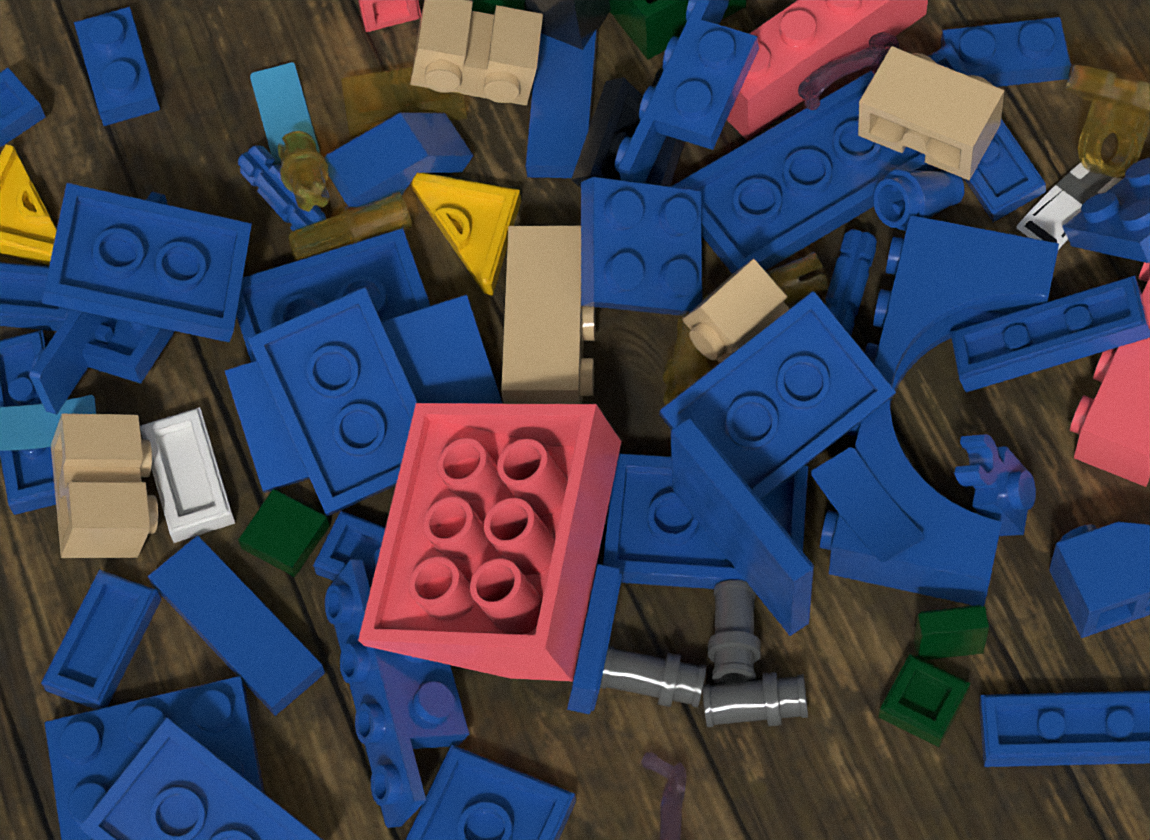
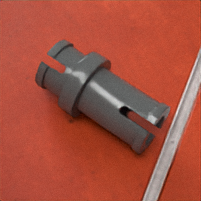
M728 580L720 582L714 587L715 635L711 636L708 640V657L714 662L712 679H714V683L717 685L755 681L754 663L760 659L761 641L754 635V600L756 593L746 581Z
M608 645L600 688L606 689L607 687L658 698L657 705L671 707L672 701L691 704L692 707L698 708L706 665L680 662L681 655L667 653V657L664 659L615 649L614 646Z
M776 672L763 673V680L718 685L703 684V701L707 727L767 720L768 726L782 725V718H808L804 674L797 675V677L777 678Z

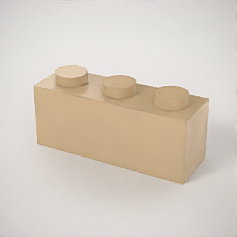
M508 226L501 388L503 403L582 404V396H594V359L583 358L584 341H595L596 313L595 307L581 306V226Z

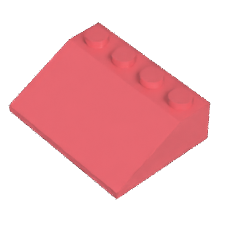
M416 403L358 641L363 646L510 679L573 682L621 447V440L596 404Z

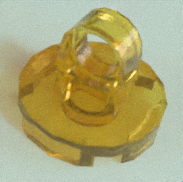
M1074 65L1065 90L1092 102L1079 140V160L1083 167L1092 173L1108 177H1122L1127 169L1138 161L1150 128V84L1139 81L1138 84L1117 78L1116 73L1088 66ZM1114 132L1118 140L1117 153L1109 163L1104 164L1101 158V147L1105 138Z

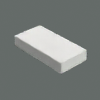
M200 407L141 425L140 430L143 439H149L151 443V469L173 542L176 543L235 524Z

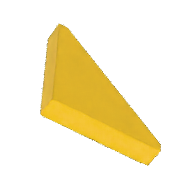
M5 144L0 155V254L50 265L57 230L14 146Z
M417 173L411 181L412 190L483 293L493 295L508 247V226H514L521 204L520 190L429 173Z

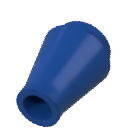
M894 170L888 173L876 186L873 196L874 208L879 219L885 225L906 231L910 215L930 219L947 207L958 204L964 196V183L961 177L944 170Z

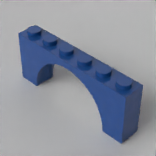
M910 215L905 238L893 237L890 246L886 273L896 275L892 291L880 289L873 326L883 328L879 345L867 343L865 355L896 392L899 383L908 370L928 351L952 338L951 331L1046 303L1049 297L1059 243ZM892 397L848 431L847 435L857 437L854 449L890 497L925 537L896 557L882 563L863 544L838 512L827 510L820 548L831 551L829 575L964 604L984 606L1002 521L978 515L951 502L932 488L918 474L905 456L897 440L890 411Z

